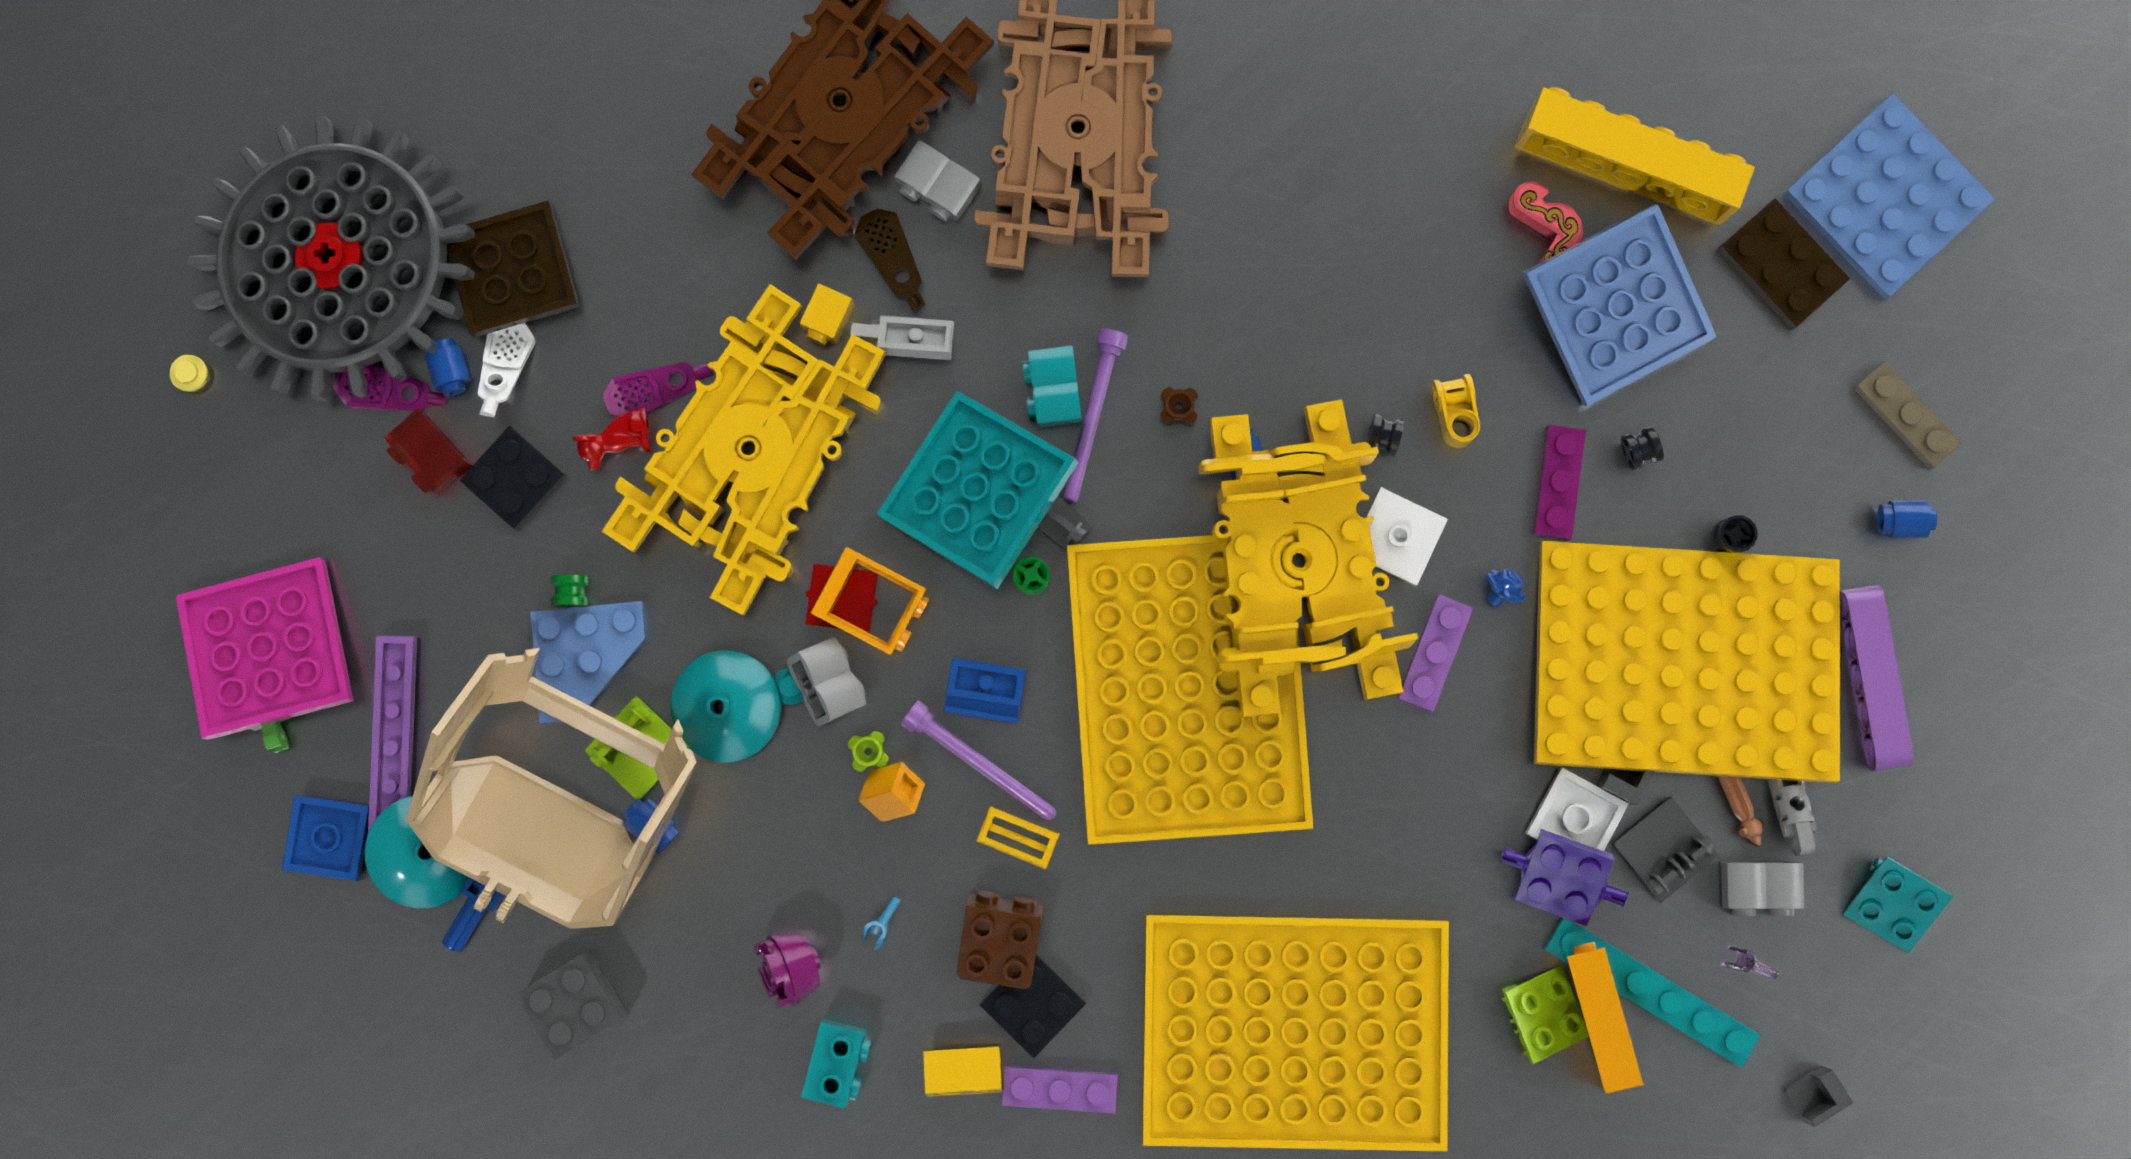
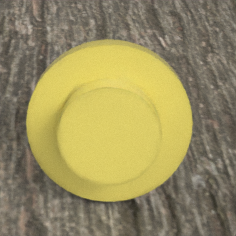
M183 355L172 363L170 379L173 385L182 391H197L204 386L208 379V368L201 358L194 355Z

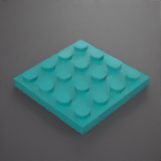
M956 391L876 515L998 589L1079 462L1055 446Z

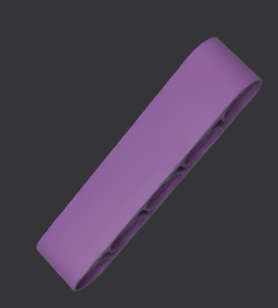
M1880 585L1840 590V622L1866 763L1871 771L1910 766L1913 763V748L1884 592Z

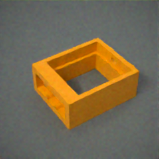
M846 547L811 614L885 653L893 655L895 649L902 652L912 634V632L906 629L913 616L920 619L930 599L924 597L926 588ZM856 564L914 593L888 643L831 613Z

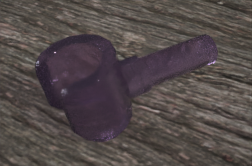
M1733 946L1729 948L1737 953L1736 963L1725 961L1727 968L1743 972L1757 971L1774 979L1778 977L1779 971L1755 960V955L1751 950Z

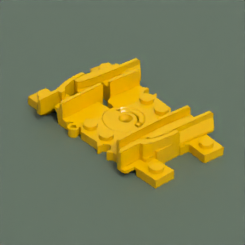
M769 284L746 318V323L734 316H729L720 327L721 336L730 343L718 361L707 364L711 370L716 372V379L710 385H704L698 380L695 381L697 391L675 422L677 433L674 434L669 429H662L657 432L656 442L665 450L654 453L644 468L646 472L644 481L656 488L655 491L649 496L620 477L615 484L617 492L625 497L602 530L603 533L634 553L641 546L655 523H658L697 550H700L703 545L698 540L716 547L713 557L727 564L709 598L743 616L747 613L766 576L779 582L784 581L787 577L791 578L793 574L792 564L789 560L780 556L784 547H787L789 543L786 540L789 533L799 530L797 525L790 523L789 514L795 508L803 509L805 512L809 511L807 500L825 468L822 460L823 456L825 455L831 461H836L842 456L843 451L840 444L832 439L842 436L843 433L848 434L849 427L857 413L840 404H844L845 400L848 399L879 415L881 400L877 395L867 391V388L886 355L884 350L852 334L835 367L821 359H816L783 337L801 310L802 305L771 284ZM765 367H768V368H772V369H776V370L785 372V373L789 374L790 376H792L793 378H795L796 380H794V379H792L791 377H789V376H787V375H784V374H782V373H779V372H776V371H773V370L766 369ZM665 436L670 437L668 442H663ZM746 442H753L755 444V452L751 455H745L742 452V445ZM835 447L837 449L834 454H829L830 448ZM730 481L733 485L726 501L731 507L732 512L723 533H720L708 525L713 526L719 516L725 513L726 510L716 504L715 501ZM679 495L685 504L702 520L699 521L684 508L677 524L668 513V510Z
M1342 399L1309 405L1303 408L1310 439L1309 443L1276 447L1270 451H1252L1248 414L1211 417L1209 419L1213 459H1205L1199 463V474L1235 471L1236 480L1221 481V487L1217 493L1218 510L1226 520L1218 521L1213 525L1212 535L1218 540L1228 538V543L1223 548L1227 587L1221 596L1234 597L1237 600L1238 608L1233 614H1224V618L1231 623L1233 647L1223 648L1218 652L1219 669L1223 672L1238 671L1236 676L1241 717L1281 713L1277 676L1293 674L1295 663H1310L1312 672L1357 664L1364 700L1404 692L1395 651L1410 648L1418 639L1417 633L1382 639L1381 633H1376L1377 630L1394 627L1391 612H1394L1393 606L1386 607L1384 599L1376 594V592H1381L1388 588L1389 578L1384 573L1372 575V571L1377 563L1369 525L1374 518L1373 516L1367 518L1360 517L1356 511L1359 501L1369 499V496L1362 492L1360 483L1366 481V476L1362 475L1361 466L1371 464L1379 454L1378 447L1371 448L1367 442L1351 444ZM1305 473V474L1286 475V476H1281V477H1280V474ZM1220 526H1223L1225 528L1224 534L1220 533ZM1296 553L1303 555L1305 558V564L1301 568L1296 567L1292 562V558ZM1377 578L1381 580L1380 586L1376 584ZM1302 597H1305L1311 623L1302 625L1306 647L1296 648V628H1299V622L1295 621L1302 616ZM1350 630L1354 651L1346 655V647H1342V639L1315 646V643L1336 638ZM1338 658V659L1331 660V661H1328V662L1319 663V661H1326V660Z

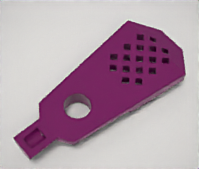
M681 362L612 377L602 394L607 411L618 417L624 413L646 407L648 414L696 390V380L699 381L713 376V370L707 366L710 362L695 367L687 362ZM672 375H682L683 381L679 386H672L670 384Z
M373 365L364 367L365 376L368 375L366 381L368 391H370L368 396L364 398L356 395L351 396L353 393L349 386L347 371L335 373L332 389L348 408L422 412L428 405L440 408L446 407L448 396H445L444 393L431 391L427 382L408 376L407 379L400 382L388 374L386 369ZM407 388L415 390V395L411 400H405L403 397V393Z

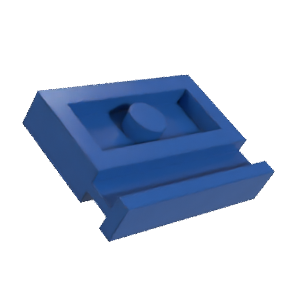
M952 658L943 711L1018 724L1026 670Z

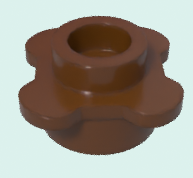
M1168 387L1163 390L1161 398L1164 400V410L1161 412L1162 421L1166 424H1171L1174 421H1184L1188 425L1193 424L1197 419V413L1194 411L1195 401L1198 398L1197 392L1192 388L1174 390ZM1182 403L1183 408L1177 409L1176 404Z

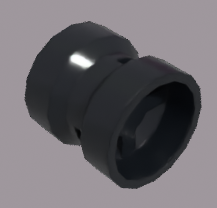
M1735 515L1719 521L1713 527L1711 542L1718 552L1741 553L1755 545L1758 531L1750 518L1743 515Z

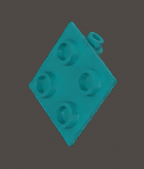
M1888 856L1884 860L1876 858L1870 867V871L1874 873L1843 912V915L1909 953L1950 902L1953 895Z

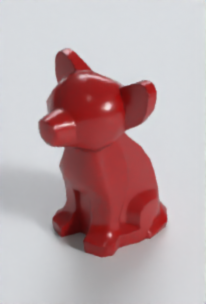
M641 407L618 416L601 434L587 433L573 436V441L577 442L576 450L580 458L587 461L589 470L598 469L606 453L618 454L631 447H640L644 452L651 451L646 407Z

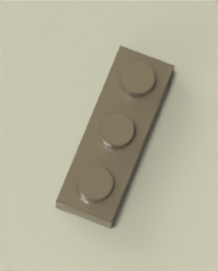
M1885 361L1879 364L1854 387L1856 392L1929 470L1935 468L1961 444Z

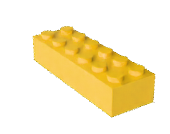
M1557 87L1542 88L1527 112L1514 147L1719 226L1740 209L1755 169L1754 166L1746 164V160L1739 155L1717 153L1710 150L1711 147L1702 141H1685L1675 137L1676 134L1670 129L1648 127L1640 124L1641 121L1633 115L1624 113L1616 115L1606 111L1605 106L1591 100L1579 101L1571 98L1570 93Z

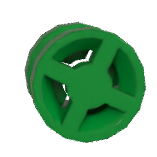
M1028 556L1019 560L1015 565L1013 580L1017 589L1022 593L1038 595L1048 587L1050 570L1041 558Z
M551 576V584L555 587V595L551 598V606H589V598L585 595V587L589 584V576Z

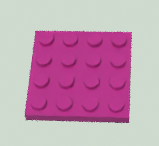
M322 557L175 595L201 738L210 740L354 701L326 560Z

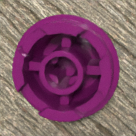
M801 934L768 935L765 941L754 945V953L756 956L762 954L763 959L761 967L758 968L761 981L768 997L774 995L778 997L775 1002L777 1009L788 1005L795 1007L820 985L818 969L821 968L818 954L814 947L809 946Z

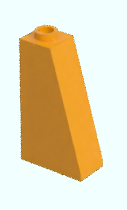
M1595 942L1572 947L1574 955L1567 956L1605 1094L1644 1085L1605 947L1597 949Z

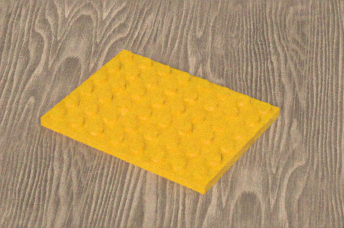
M1213 535L1067 545L1088 845L1313 829L1301 663H1295L1293 674L1277 676L1281 713L1241 717L1236 676L1238 671L1223 672L1219 669L1218 652L1223 648L1233 647L1231 623L1224 618V614H1233L1238 608L1237 600L1234 597L1221 596L1227 587L1223 548L1228 543V538L1218 540ZM1296 628V648H1299L1298 628Z
M1542 541L1539 544L1534 764L1633 771L1651 770L1665 773L1823 783L1840 782V559Z
M1146 914L1143 1146L1448 1151L1449 921Z

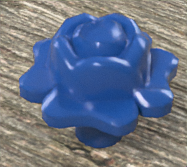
M1508 568L1499 572L1493 569L1489 571L1486 579L1491 583L1492 592L1487 599L1492 605L1499 607L1504 600L1514 601L1519 604L1523 602L1526 595L1522 591L1524 584L1520 575H1517Z

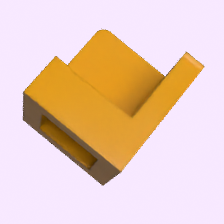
M903 762L871 770L868 773L858 801L883 822L915 814L925 783Z

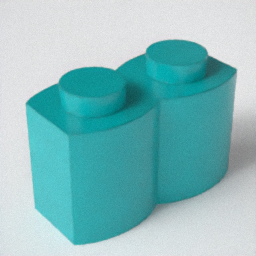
M1073 346L1028 351L1029 361H1023L1022 365L1025 384L1032 383L1034 397L1027 398L1029 420L1037 419L1038 428L1082 423Z

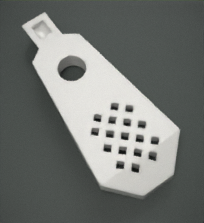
M525 323L487 334L478 388V396L484 402L479 415L494 417L498 404L508 400L536 343L534 336ZM494 380L502 381V383L497 386L490 385V383Z

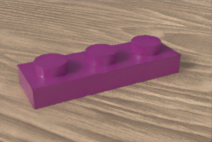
M1550 424L1546 427L1532 535L1568 541L1572 539L1586 430Z

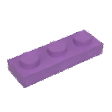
M1440 594L1436 595L1402 683L1404 692L1398 693L1397 699L1426 711L1434 712L1473 611L1472 607Z
M1005 1066L1002 1106L1115 1114L1118 1074Z

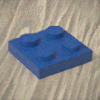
M294 795L282 870L360 881L365 855V843L368 835L369 805Z

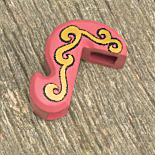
M1531 181L1517 187L1509 198L1508 209L1510 215L1552 240L1537 263L1539 264L1581 242L1583 227L1581 218L1572 207L1563 203H1545L1543 200L1549 192L1547 187L1538 182Z

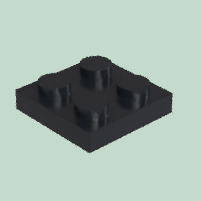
M509 425L459 481L517 531L567 475Z
M1036 954L1032 983L1029 988L1020 989L998 985L982 1001L980 1006L1030 1056L1035 1058L1086 1005V1002Z

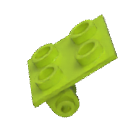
M637 696L614 718L665 745L672 731ZM594 739L584 750L590 755L589 759L597 767H602L636 800H641L658 782L654 768L597 739ZM685 742L687 749H689L690 746Z
M1562 965L1518 986L1512 984L1502 989L1504 996L1501 999L1506 1003L1509 1013L1513 1016L1510 1018V1022L1516 1024L1517 1027L1514 1029L1515 1034H1520L1518 1036L1524 1049L1522 1053L1523 1055H1528L1531 1064H1535L1589 1037L1586 1024Z

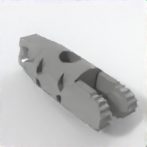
M1767 779L1783 838L1789 837L1795 856L1810 854L1816 849L1812 833H1815L1817 828L1814 816H1812V809L1806 794L1804 781L1789 780L1790 786L1784 787L1782 780Z

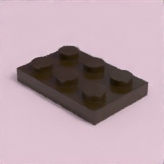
M1776 198L1770 201L1718 248L1724 257L1792 330L1799 326L1850 280L1847 274Z

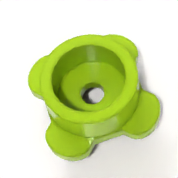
M873 731L870 736L859 737L855 735L849 739L848 747L852 750L854 757L852 766L856 771L863 772L867 767L878 766L881 768L887 765L889 757L884 753L883 742L885 738L882 733ZM866 748H870L872 750V753L870 755L865 754Z

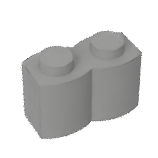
M918 140L894 176L896 182L900 185L898 191L914 202L918 198L928 202L931 205L928 210L946 222L949 217L958 222L982 186L981 180L977 176Z
M835 637L801 650L787 659L792 678L803 693L807 710L818 727L866 705L864 686L850 671L848 652Z
M1721 862L1722 907L1732 909L1733 916H1756V909H1770L1771 916H1794V909H1805L1803 863Z

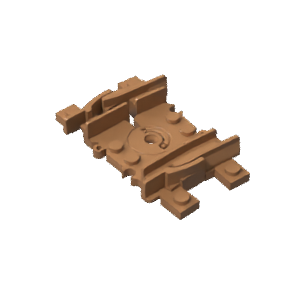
M1019 0L1018 20H1002L998 25V44L1013 47L1012 63L1004 69V76L1015 78L1018 85L1013 90L1002 89L1001 91L1002 97L1006 101L1002 140L1007 147L996 145L991 150L993 164L999 167L1004 166L997 173L995 206L1012 208V214L975 210V222L978 225L991 227L986 266L1023 270L1027 237L1055 244L1074 246L1075 237L1095 235L1096 240H1112V277L1149 278L1150 232L1163 233L1167 231L1169 225V215L1165 209L1151 208V185L1157 181L1158 174L1147 173L1142 166L1147 160L1158 159V153L1152 148L1153 109L1149 105H1156L1160 102L1162 88L1156 83L1148 84L1153 79L1154 56L1135 55V50L1170 51L1172 47V33L1169 29L1154 28L1155 0H1118V19L1101 18V20L1057 15V0ZM1155 92L1157 95L1150 96L1149 93ZM1077 121L1085 125V130L1079 134L1071 130V125ZM1002 153L1004 157L997 158L996 155ZM1074 166H1081L1082 185L1092 191L1093 214H1077L1080 189L1071 188ZM1032 203L1047 209L1048 226L1037 225L1030 221Z

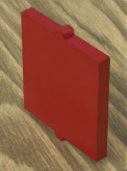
M813 564L810 590L806 592V596L809 598L806 625L840 629L811 614L836 566ZM854 569L831 613L870 633L873 608L878 604V601L875 599L878 574L872 571Z

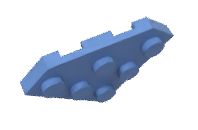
M643 601L530 612L533 649L541 648L535 664L536 679L589 706L609 686L634 652L639 650L647 640L645 604ZM538 709L540 724L562 722Z

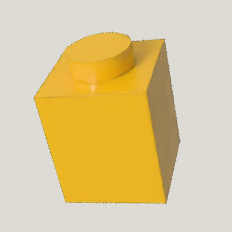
M818 283L800 321L803 330L807 331L805 337L823 346L826 345L827 341L837 345L854 310L855 304L853 299Z

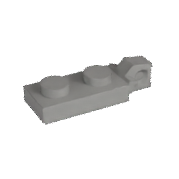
M880 315V320H872L871 324L852 323L850 337L853 334L884 350L887 356L951 360L954 322L949 320Z

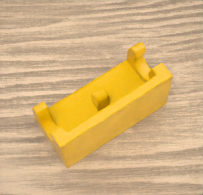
M1000 1047L923 1051L925 1094L927 1097L1003 1092Z

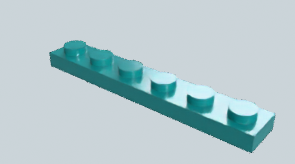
M1560 917L1542 949L1569 964L1567 956L1574 955L1572 947L1595 942L1597 949L1605 947L1619 995L1741 1068L1744 1066L1761 1036L1760 1034L1574 922Z

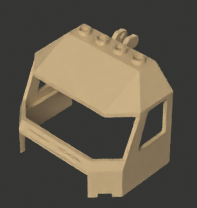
M541 648L525 650L524 655L506 657L504 653L488 655L430 734L406 821L434 860L485 885L474 905V909L482 912L487 908L495 891L507 896L505 901L499 906L495 920L504 923L516 902H519L569 929L613 926L646 872L696 765V759L692 750L687 749L682 738L684 731L679 719L674 724L665 745L532 677ZM523 701L654 768L665 795L638 839L636 840L623 827L624 820L497 755L454 762L468 728L483 707ZM438 770L436 776L429 784L432 771Z

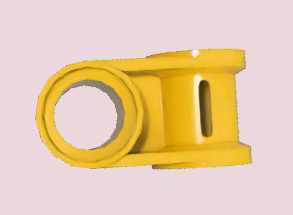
M1464 374L1462 379L1440 382L1439 379L1432 380V397L1438 413L1444 441L1453 448L1462 449L1467 447L1480 431L1476 394L1471 375ZM1455 421L1464 422L1469 427V436L1460 437L1456 435L1452 429V423Z

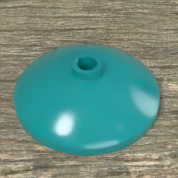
M733 650L710 652L692 661L679 675L671 695L670 710L672 722L674 725L677 719H679L684 731L682 738L690 746L689 749L697 755L716 762L743 760L763 749L776 732L781 716L779 688L770 671L754 657ZM717 700H721L724 704V710L721 714L716 713L714 710V703Z
M409 796L388 806L372 824L365 843L366 867L375 886L392 901L412 908L436 907L459 896L469 877L434 860L432 856L428 859L419 858L417 852L423 843L406 821L413 797Z

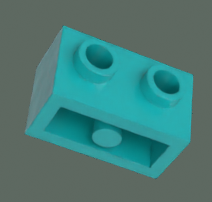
M823 1019L820 1022L801 1098L844 1109L848 1106L850 1099L857 1100L862 1083V1078L856 1077L859 1062H867L872 1041L865 1039L867 1029L828 1019Z

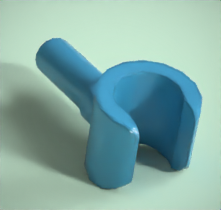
M892 897L877 921L869 922L865 926L862 943H864L869 934H876L879 936V939L875 944L874 950H878L883 946L886 937V926L901 902L899 899Z

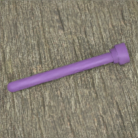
M1100 328L1096 343L1099 345L1098 352L1101 355L1074 458L1079 463L1069 477L1064 492V500L1070 504L1075 503L1079 497L1115 357H1119L1120 352L1125 351L1128 335L1119 331Z
M919 700L916 701L900 723L912 733L914 730L919 734L925 732L1043 819L1052 820L1055 817L1056 811L1054 807L932 720L933 715L928 712L930 708Z

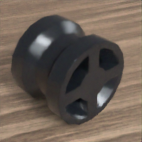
M1375 413L1366 442L1371 448L1378 447V449L1385 450L1387 455L1395 456L1400 444L1404 421L1399 419L1388 421L1382 415Z
M1652 426L1643 428L1641 433L1637 435L1628 433L1621 436L1622 451L1627 464L1632 470L1642 468L1643 464L1647 462L1658 463L1663 461V447L1657 432Z

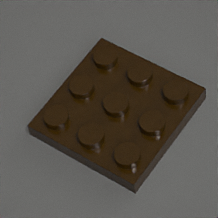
M549 200L465 224L474 230L475 238L464 242L446 244L451 264L459 263L475 272L474 280L460 281L455 279L468 331L473 338L580 307L553 207Z

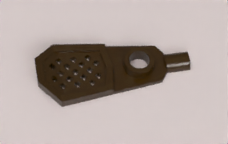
M877 208L861 216L854 233L855 238L895 295L906 297L913 311L924 307L926 304L918 290L922 280L897 213ZM901 270H905L910 274L908 281L904 283L896 280V274Z

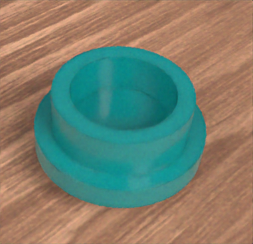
M789 668L779 671L774 679L779 688L781 702L787 705H796L804 701L803 693L794 682Z

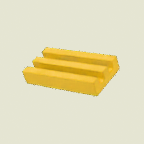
M990 806L976 841L1046 869L1060 834ZM994 816L1050 838L1048 845L993 824ZM989 830L1042 851L1044 855L1042 859L988 838L986 837Z

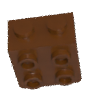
M981 890L977 891V894L970 893L965 910L956 971L957 976L962 980L1020 989L1029 988L1032 983L1044 905L1036 904L1035 899L1025 896L1014 897V900L999 898V894L992 891Z

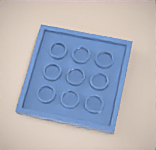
M1894 93L1784 193L1794 206L1884 300L1891 297L1995 200Z
M1651 204L1522 272L1583 405L1589 406L1717 337L1658 204Z

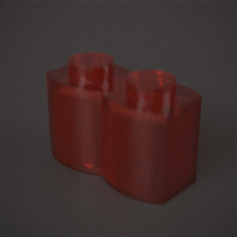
M419 408L414 410L384 437L390 445L386 450L388 454L400 466H403L405 463L409 465L414 472L411 479L424 493L431 490L440 496L473 466L436 423Z

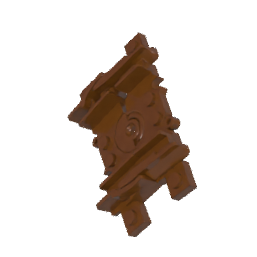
M823 0L813 14L803 16L805 23L811 26V32L804 37L796 35L793 31L790 33L792 42L769 71L770 82L767 84L761 77L753 78L750 81L749 89L752 96L756 99L747 100L737 113V124L734 130L745 138L744 141L739 144L711 124L706 135L715 144L691 175L722 199H724L745 170L757 179L760 178L763 186L790 207L767 234L795 260L801 256L826 227L837 236L846 235L849 238L853 234L854 222L852 217L846 213V210L849 207L853 208L855 206L854 197L858 192L869 191L868 185L862 181V175L868 170H874L879 176H883V165L908 139V128L910 126L917 134H923L928 131L929 120L924 112H933L935 110L939 114L943 110L942 106L952 96L940 85L946 81L971 104L977 99V83L967 74L992 48L994 40L967 16L941 43L908 13L900 21L888 15L889 0ZM878 33L884 37L875 47L878 59L863 74L861 70L869 59V46ZM923 49L928 58L917 69L903 50L914 60L916 56H920ZM758 86H762L761 90H755ZM844 95L847 98V102L844 106L837 107L833 104L834 97ZM918 121H923V122H924V123H923L922 125H920V126H919V125H916V123H917Z

